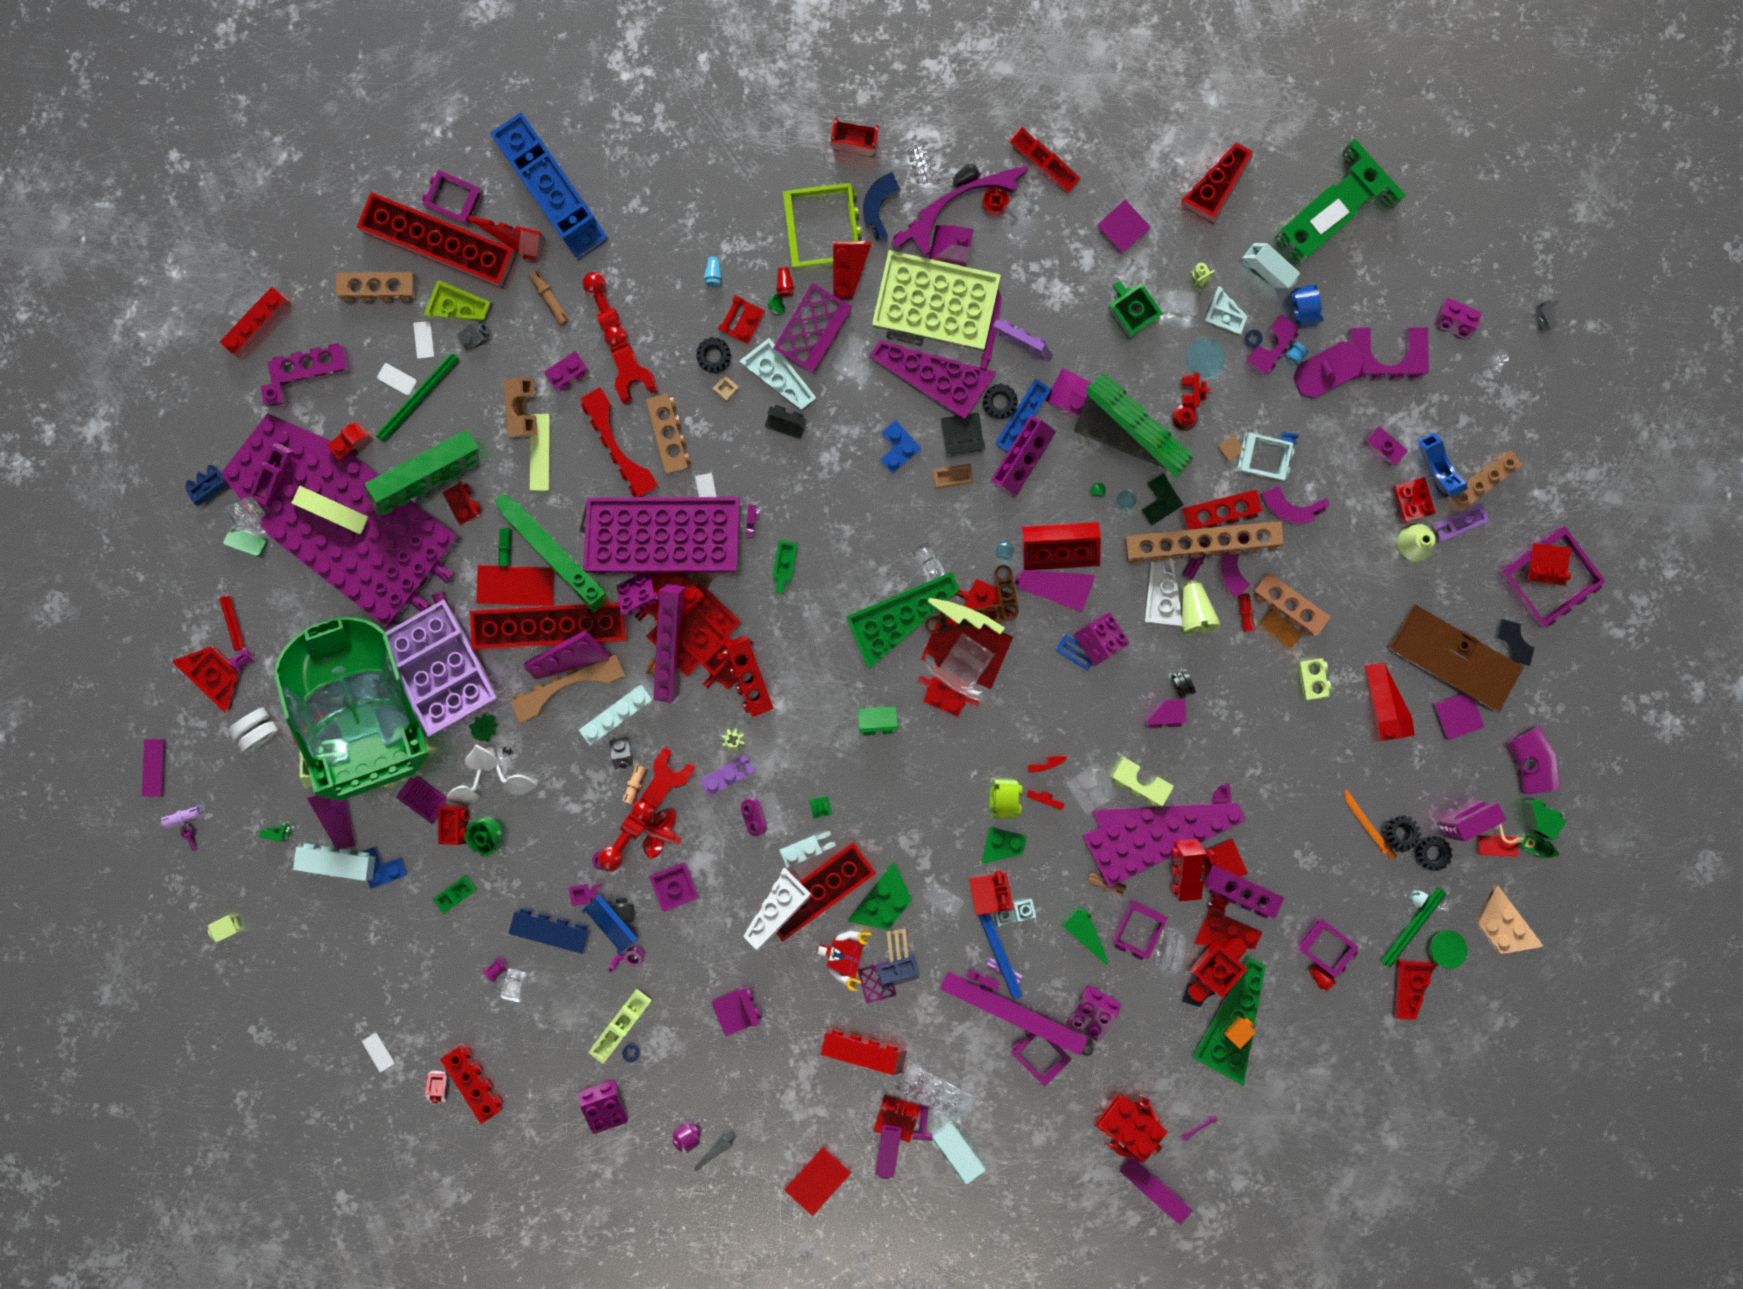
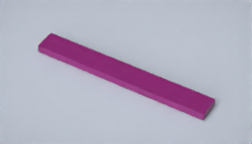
M949 972L940 990L1079 1056H1081L1089 1039Z

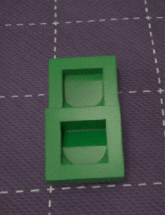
M464 875L435 896L433 901L441 912L445 914L477 891L468 876Z

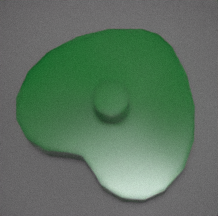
M774 294L769 298L768 307L775 314H782L785 311L782 297Z

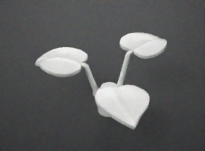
M475 745L471 753L465 758L466 766L478 770L473 787L471 789L467 786L456 787L447 794V800L461 805H470L479 800V793L475 792L482 769L490 771L496 767L499 778L503 783L502 790L508 794H525L533 790L537 783L522 775H513L505 780L499 767V761L496 758L495 749L491 747L482 748Z

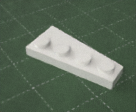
M1160 546L1165 552L1171 550V547ZM1171 557L1163 558V561L1152 562L1151 559L1144 622L1182 626L1175 564Z
M783 868L778 881L773 885L772 891L763 902L762 908L743 937L759 951L812 894L786 868Z

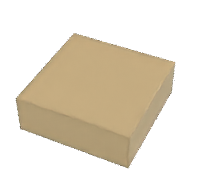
M725 375L712 389L727 402L739 390V387Z

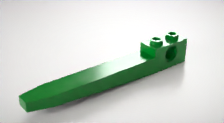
M501 494L494 500L505 520L593 613L608 601L606 593L556 544L517 502L505 494Z

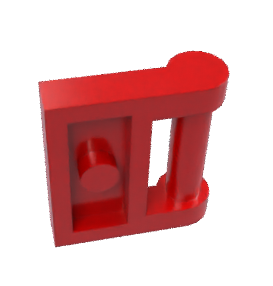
M734 295L733 303L723 323L718 326L717 330L749 345L765 310ZM741 305L745 308L734 330H731L729 326Z

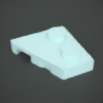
M1218 286L1204 322L1240 335L1248 316Z

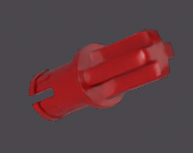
M1240 594L1238 596L1241 611L1239 615L1242 618L1243 632L1254 631V611H1252L1250 594Z

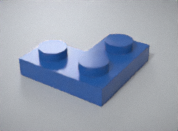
M897 420L882 432L893 448L880 461L894 474L920 451L921 447Z
M377 846L363 851L369 852V856L376 857L373 880L367 881L370 889L407 876L401 857L383 864Z

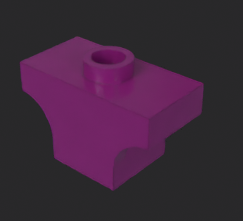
M1380 426L1366 440L1371 447L1370 450L1383 461H1388L1394 466L1408 452L1404 446Z

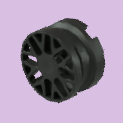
M1183 669L1182 673L1171 675L1172 682L1181 699L1186 698L1188 694L1196 693L1194 684L1186 669Z

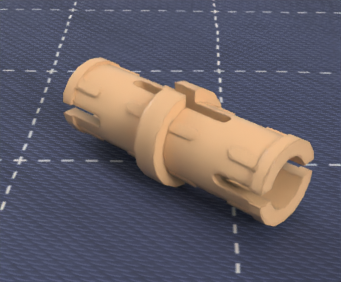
M638 765L635 766L630 781L628 780L627 782L628 787L622 801L634 804L637 793L642 788L641 784L647 771L646 768Z

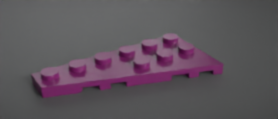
M882 340L877 343L869 355L871 359L964 420L996 374V371L981 369L974 365L970 366L959 361L926 354L919 350L904 348Z

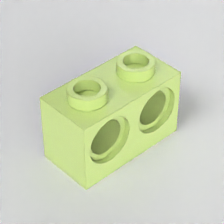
M1323 658L1297 662L1303 699L1310 700L1328 697L1329 692H1331V684L1326 679V673H1328L1327 662H1324ZM1312 664L1318 667V672L1315 675L1309 672V667ZM1315 683L1321 686V691L1318 694L1312 690Z

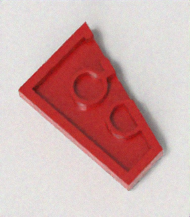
M1208 909L1194 944L1210 946L1213 942H1216L1225 947L1235 937L1243 940L1247 945V949L1255 950L1262 931Z
M1398 960L1394 1018L1416 1020L1424 1000L1425 990L1429 986L1432 972L1437 966L1434 962Z

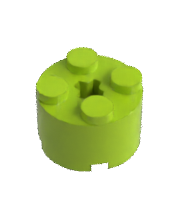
M993 779L992 783L995 785L994 787L990 786L989 808H993L994 812L990 813L991 818L1015 819L1016 816H1021L1019 797L1022 796V785H1019L1017 780Z

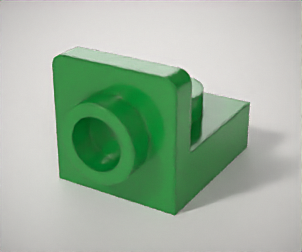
M281 823L280 832H278L277 828L273 827L260 830L259 838L285 842L291 833L289 823Z

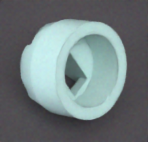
M1417 891L1412 896V902L1421 908L1428 894Z

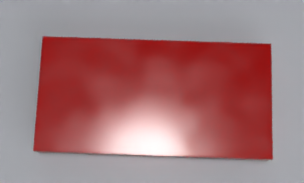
M478 565L476 603L554 606L555 572L550 567Z

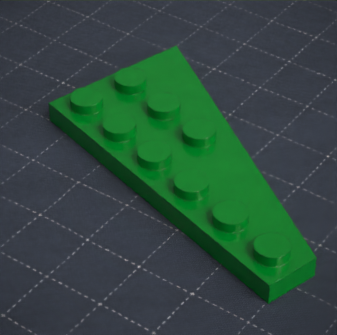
M953 572L846 616L868 670L937 610L928 603L930 598L948 601L960 590Z
M1249 956L1243 964L1247 970L1228 991L1192 1057L1242 1086L1245 1083V1074L1253 1036L1239 1049L1224 1032L1239 1017L1243 1020L1248 1018L1254 1025L1256 1023V1014L1259 1007L1260 992L1266 966Z

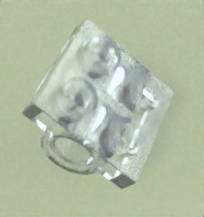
M1098 761L1065 782L1086 815L1100 808L1119 794Z

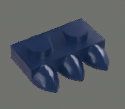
M208 465L207 476L204 473L198 472L196 475L197 483L187 480L185 487L192 502L198 507L227 486L228 483L216 466Z

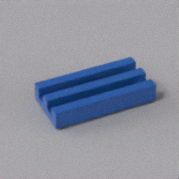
M1065 634L1055 651L1088 671L1093 663L1088 657L1065 644L1067 640L1084 651L1079 642ZM1062 646L1087 661L1088 664L1085 665L1061 650Z

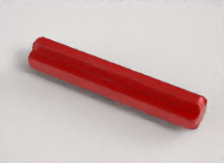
M222 596L219 598L232 645L235 651H240L245 645L230 596Z

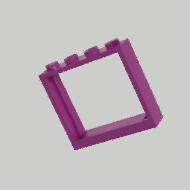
M1565 526L1557 528L1538 543L1552 545L1561 538L1566 546L1571 548L1572 554L1589 575L1592 582L1542 618L1511 576L1512 573L1531 560L1532 548L1499 571V574L1539 627L1546 626L1548 628L1556 622L1555 618L1559 615L1563 617L1572 611L1570 607L1574 604L1580 605L1586 601V596L1589 593L1595 594L1602 588L1601 585L1606 582Z

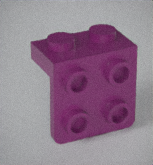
M1109 612L1074 634L1094 667L1129 645L1126 635Z
M1088 985L1067 1024L1091 1039L1100 1042L1118 1017L1122 1004Z
M746 986L721 996L711 1003L726 1036L761 1023L760 1018H762V1014L758 1007L755 1008L753 993L750 989L747 990Z
M615 1080L578 1092L581 1111L593 1134L628 1122V1117L618 1096Z

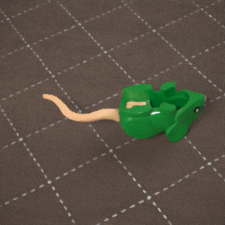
M1499 824L1501 838L1504 842L1508 844L1520 842L1521 849L1537 855V857L1552 858L1560 856V853L1551 844V841L1543 840L1537 835L1526 834L1524 837L1516 838L1512 841L1507 840L1504 836L1502 825Z

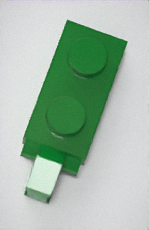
M778 540L772 576L773 583H777V594H784L785 585H790L798 545L796 542Z

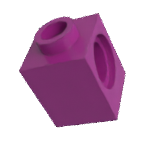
M274 383L260 386L265 406L275 407L288 404L283 384Z

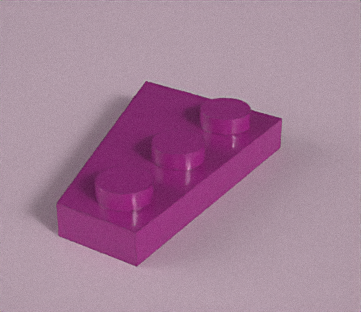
M320 796L307 797L309 804L336 850L357 846L347 799L338 801Z

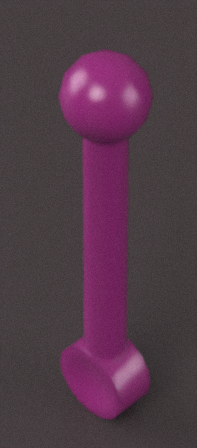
M1212 1115L1208 1121L1189 1133H1183L1182 1139L1184 1141L1189 1140L1190 1136L1210 1123H1215L1217 1117Z

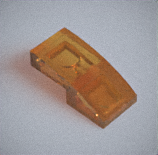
M1271 609L1259 623L1263 629L1275 636L1277 640L1290 649L1295 646L1303 635L1302 632Z

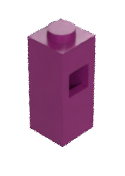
M882 1125L875 1175H879L880 1178H894L902 1127Z

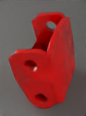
M835 118L830 144L837 151L871 156L876 152L879 125L873 128L839 122L838 118Z

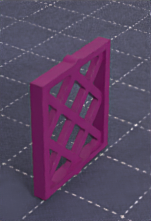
M888 962L858 969L866 1004L897 996L894 986H892L893 990L885 988L891 992V995L883 996L885 989L880 994L874 991L877 984L881 986L879 983L880 978L876 981L871 976L873 972L877 973V966L887 964ZM867 969L872 970L869 976L862 972ZM861 975L867 978L864 984ZM869 980L875 983L872 989L866 986ZM865 988L870 991L868 996L866 995ZM872 993L879 996L873 1000L869 999Z

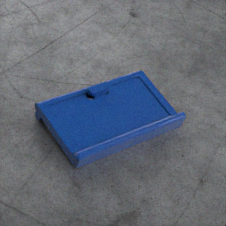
M600 894L582 910L583 913L586 912L614 944L618 949V954L634 941H637L638 938Z

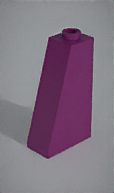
M1023 570L1022 574L1018 572L1015 584H1018L1016 588L1018 590L1081 613L1095 575Z

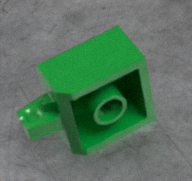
M1120 280L1113 284L1112 287L1117 295L1114 296L1116 300L1109 304L1108 309L1129 339L1163 315L1143 284L1140 283L1133 289L1129 286L1125 288ZM1133 308H1134V309L1138 308V309H1139L1138 314H1137V313H1132V312H1131L1132 309H1133Z

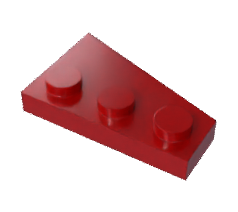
M871 241L833 242V295L839 299L853 298L872 244Z

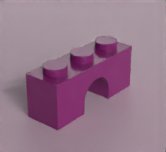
M1280 314L1267 331L1275 339V348L1266 350L1258 345L1245 363L1262 376L1266 373L1271 374L1276 367L1274 362L1278 357L1282 358L1288 350L1285 347L1289 341L1291 343L1295 341L1299 335L1297 330L1300 327Z

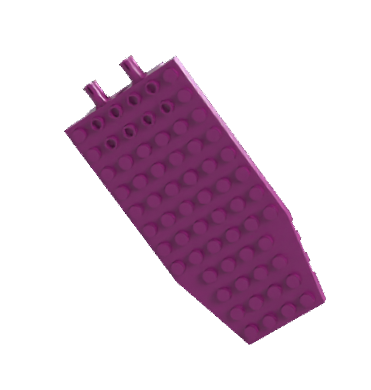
M267 413L221 472L227 483L266 534L386 628L389 627L399 613L404 614L410 605L420 612L426 610L425 608H429L430 604L419 597L418 594L434 574L446 584L451 581L449 578H453L454 574L441 564L450 554L447 551L458 536L412 500L406 505H399L393 508V511L387 515L382 514L378 516L366 497L364 485L366 482L379 476L376 472L351 453L340 461L327 447L331 440ZM279 443L293 450L294 453L278 488L268 505L265 506L249 498L261 463L265 462L271 445ZM299 486L368 516L369 518L361 535L292 504Z

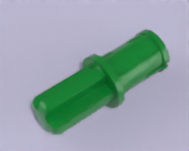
M510 528L499 529V546H497L499 566H510V549H512L510 547Z

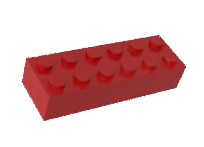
M854 841L799 881L812 896L776 932L782 942L876 874V871Z

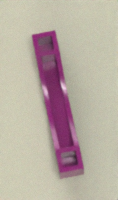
M667 584L660 590L653 700L672 703L679 696L680 677L677 666V645L680 622L685 605L686 587Z

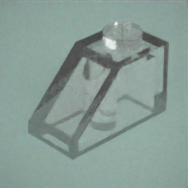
M928 542L911 551L928 582L946 574Z

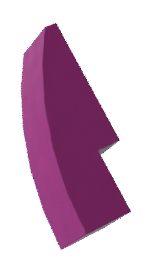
M279 443L271 445L265 462L261 463L249 498L265 506L268 505L287 470L294 453L293 450Z

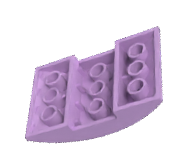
M445 600L436 603L385 632L412 702L411 704L428 737L497 699L475 651L472 650L468 638Z

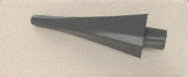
M732 1132L728 1136L724 1134L704 1159L695 1166L694 1170L698 1171L710 1160L731 1148V1145H733L732 1141L736 1139V1136Z

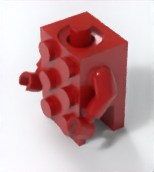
M1116 1095L1094 1126L1111 1139L1109 1144L1104 1142V1145L1111 1148L1117 1156L1127 1159L1134 1158L1138 1162L1145 1163L1151 1154L1156 1156L1161 1151L1162 1146L1159 1143L1168 1131L1160 1125V1120L1154 1108L1150 1105L1148 1098L1140 1095L1142 1097L1141 1103L1135 1101L1134 1104L1124 1095H1121V1097Z

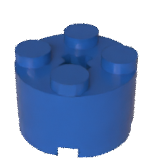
M1317 284L1293 288L1294 291H1291L1290 297L1292 306L1296 305L1297 308L1294 310L1295 323L1304 326L1323 322L1324 318L1321 315L1322 304Z

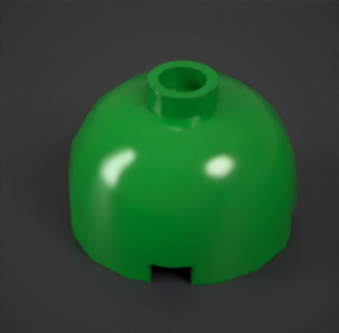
M481 817L466 826L467 832L464 833L467 845L474 853L477 851L481 854L479 856L488 857L501 847L504 833L499 823L494 819Z

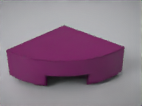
M1225 783L1215 790L1212 796V804L1232 802L1230 783Z

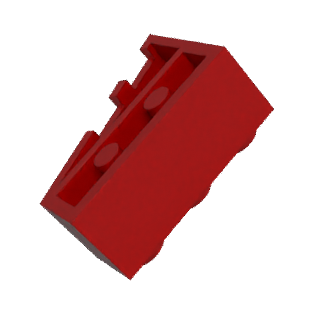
M1197 839L1174 841V848L1171 850L1174 860V866L1171 868L1172 876L1174 877V883L1171 886L1172 894L1177 897L1179 902L1201 900L1204 884L1202 872H1205V865L1202 866V860L1207 857V853Z

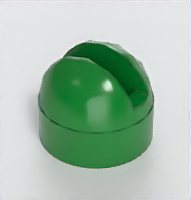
M1102 483L1092 485L1090 495L1105 497L1106 488Z

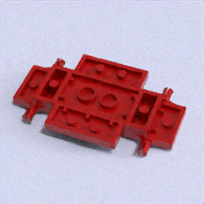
M978 579L975 580L973 587L968 592L960 589L955 593V595L965 599L964 607L970 609L999 604L996 587ZM1001 590V595L1004 598L1011 596V593ZM1007 607L1004 610L1005 615L1008 617H1013L1012 615L1015 614V612L1007 609ZM987 610L985 616L994 620L996 613L993 610ZM948 618L947 623L950 627H956L958 625L952 619ZM938 621L936 622L933 631L939 628ZM983 625L980 629L972 627L931 634L920 660L938 668L931 680L922 676L918 678L920 680L917 683L927 687V694L923 702L956 717H959L962 708L966 704L977 709L978 705L976 704H979L980 701L969 697L972 684L974 682L991 690L1013 636L1001 632L999 635L986 625Z
M699 582L696 586L706 597L681 619L677 645V666L688 677L702 664L710 674V677L702 683L705 686L710 681L706 686L707 689L716 681L729 690L737 682V679L732 678L729 668L732 666L730 661H726L722 650L725 649L723 643L732 640L728 635L741 622ZM648 605L647 608L643 607V610L639 611L635 618L641 621L647 614L653 616L650 606ZM657 625L646 635L655 646L657 645ZM738 656L736 658V663H742L745 659V656Z

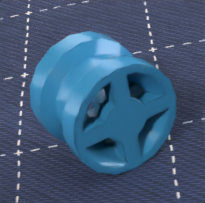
M1294 341L1291 345L1292 348L1285 353V356L1295 364L1301 365L1303 357L1307 356L1309 351L1303 345Z

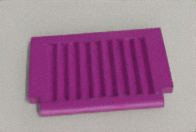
M418 775L414 779L410 777L395 797L432 825L438 818V806L448 805L445 803L447 797Z

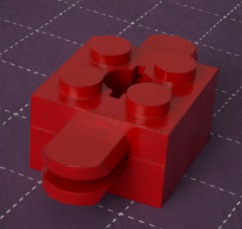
M1234 937L1223 948L1219 943L1213 942L1189 969L1197 977L1188 989L1189 996L1195 1001L1202 1002L1212 991L1218 997L1223 998L1247 970L1238 961L1247 950L1246 943Z

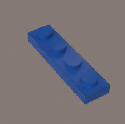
M1035 379L995 445L1009 452L1030 416L1034 417L1052 388Z

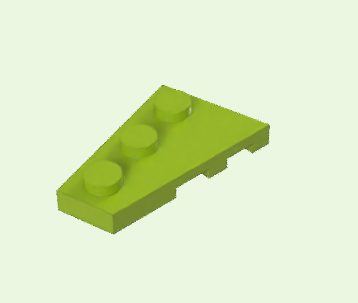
M437 280L424 315L485 320L492 302L444 281Z

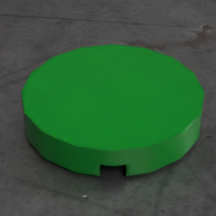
M1446 930L1437 933L1432 938L1429 953L1432 961L1437 966L1453 969L1464 963L1468 948L1466 941L1460 934L1455 931Z

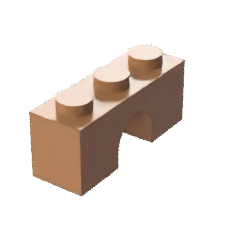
M516 377L504 380L507 437L523 438L537 435L536 416H529L525 411L526 401L531 397H535L534 379Z

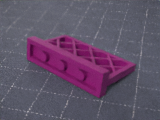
M812 282L773 349L801 365L809 372H814L852 305L840 300ZM813 288L820 292L822 300L811 302L810 293ZM833 300L839 304L836 311L828 313L826 301ZM823 302L825 314L815 316L812 305ZM810 306L812 317L802 319L800 314L801 308ZM826 316L827 326L818 329L816 318ZM813 319L816 330L805 332L802 321ZM800 322L802 333L792 335L791 325ZM816 332L818 337L817 343L808 346L806 334ZM803 335L806 346L795 349L793 338ZM790 339L793 349L788 351L781 349L779 345L782 340ZM807 348L808 358L804 363L798 359L796 351Z

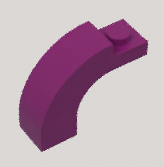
M1280 486L1259 494L1270 514L1290 524H1305L1316 519L1313 512L1318 515L1327 511L1325 507L1330 505L1328 499L1325 498L1307 507L1294 506L1286 500Z
M1241 535L1238 538L1241 544L1249 542V538L1246 535ZM1222 552L1219 559L1220 579L1227 592L1235 599L1250 584L1238 569L1240 554L1229 555V552Z

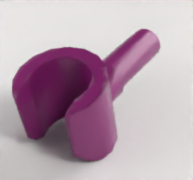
M187 824L188 831H183L180 826L181 836L188 840L192 851H196L197 848L191 836V825Z

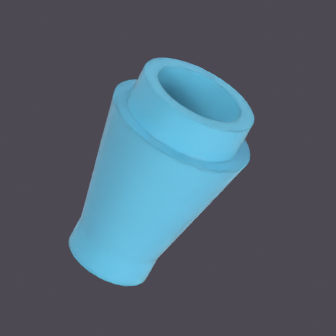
M708 257L703 278L707 286H719L722 281L718 257Z

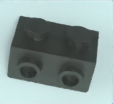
M775 405V407L770 406L765 427L801 439L807 420L803 418L804 415L793 411V414L785 412L786 408Z

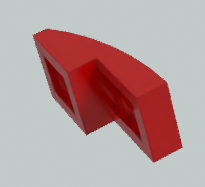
M1046 756L1047 764L1028 765V773L1054 768L1066 761L1067 756Z

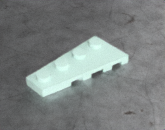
M770 338L739 361L800 410H803L816 400L814 394L785 357L773 349L775 344Z

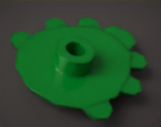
M482 714V718L475 717V722L469 725L474 739L489 742V737L496 734L494 727H497L498 724L494 722V715L487 717L486 714Z

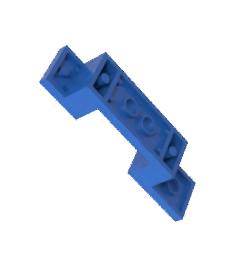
M522 112L490 133L576 259L608 239L589 208Z

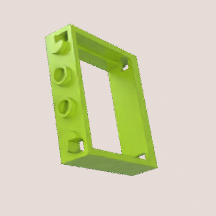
M851 183L783 191L792 270L833 265V258L799 262L792 199L846 193L852 241H858V237H861V228L856 226L859 212L858 207H854L853 200L857 199L856 188H852Z

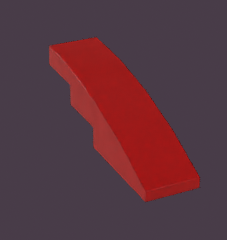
M1020 127L1009 139L1008 142L1067 193L1081 179L1055 153H1051L1023 127Z

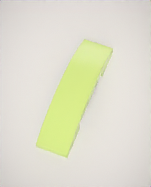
M299 486L292 501V504L360 535L369 518L302 486Z

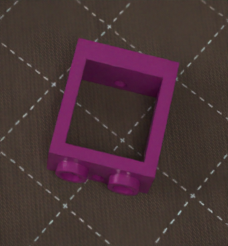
M438 170L431 177L429 191H425L423 195L424 207L468 226L470 222L468 218L473 215L483 191L475 185ZM442 178L470 190L460 215L432 203Z
M1131 900L1112 939V942L1116 944L1115 948L1123 952L1126 949L1133 952L1132 956L1143 960V958L1149 959L1168 917ZM1133 910L1158 921L1145 951L1119 940Z
M1321 918L1317 919L1296 947V949L1335 978L1344 973L1347 968L1345 965L1349 960L1352 961L1357 956V949L1359 948ZM1325 928L1350 947L1334 969H1331L1308 951Z
M1026 1031V1037L1022 1041L1020 1039L1017 1040L1011 1047L1013 1049L1011 1054L1045 1087L1072 1058L1060 1046L1046 1040L1061 1056L1041 1076L1019 1054L1037 1036Z

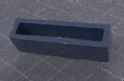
M520 908V911H514L508 934L580 954L585 953L591 930L587 929L586 925L576 923L575 926L570 925L568 920L557 918V921L550 919L549 915L539 913L538 916L533 915L531 910Z

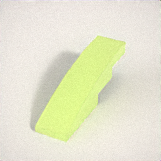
M933 598L928 600L929 604L957 624H960L965 619L977 629H980L985 624L999 635L1004 630V627L970 608Z
M636 989L588 1053L604 1064L652 1000Z

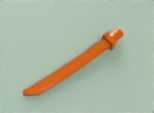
M1345 790V801L1370 836L1382 849L1381 852L1386 854L1391 860L1396 858L1397 854L1389 848L1391 845H1386L1385 840L1364 815L1349 791Z

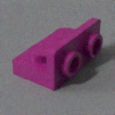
M574 351L544 371L554 389L557 392L559 390L562 392L571 386L570 383L574 380L579 381L587 376L586 372L589 370L578 353Z

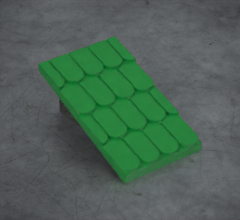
M1103 372L1087 386L1085 392L1087 396L1074 432L1165 468L1178 479L1191 464L1193 459L1192 452L1174 439L1169 430L1148 415V411L1128 396L1126 394L1127 391Z

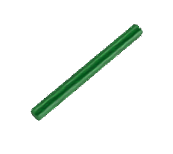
M450 353L377 432L376 437L380 441L384 442L459 361V358L454 353Z

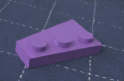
M997 319L993 326L997 332L1016 343L1024 342L1023 345L1028 350L1034 353L1038 350L1044 356V359L1050 362L1053 354L1046 346L1045 340L1037 336L1036 338L1029 336L1030 333L1022 328L1019 330L1013 328L1014 325L1006 320L1001 322Z

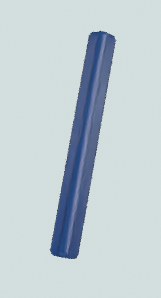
M990 914L978 915L1012 999L1022 997V991Z

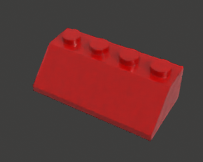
M1099 522L1023 526L1022 549L1024 570L1100 566L1101 534Z

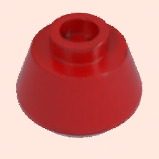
M1180 405L1172 414L1173 424L1180 430H1191L1198 422V413L1191 406Z

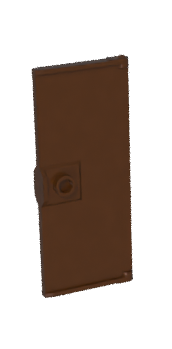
M1416 604L1413 605L1396 637L1388 646V650L1405 658L1497 713L1501 711L1505 700L1524 668L1478 641L1472 635L1457 629Z

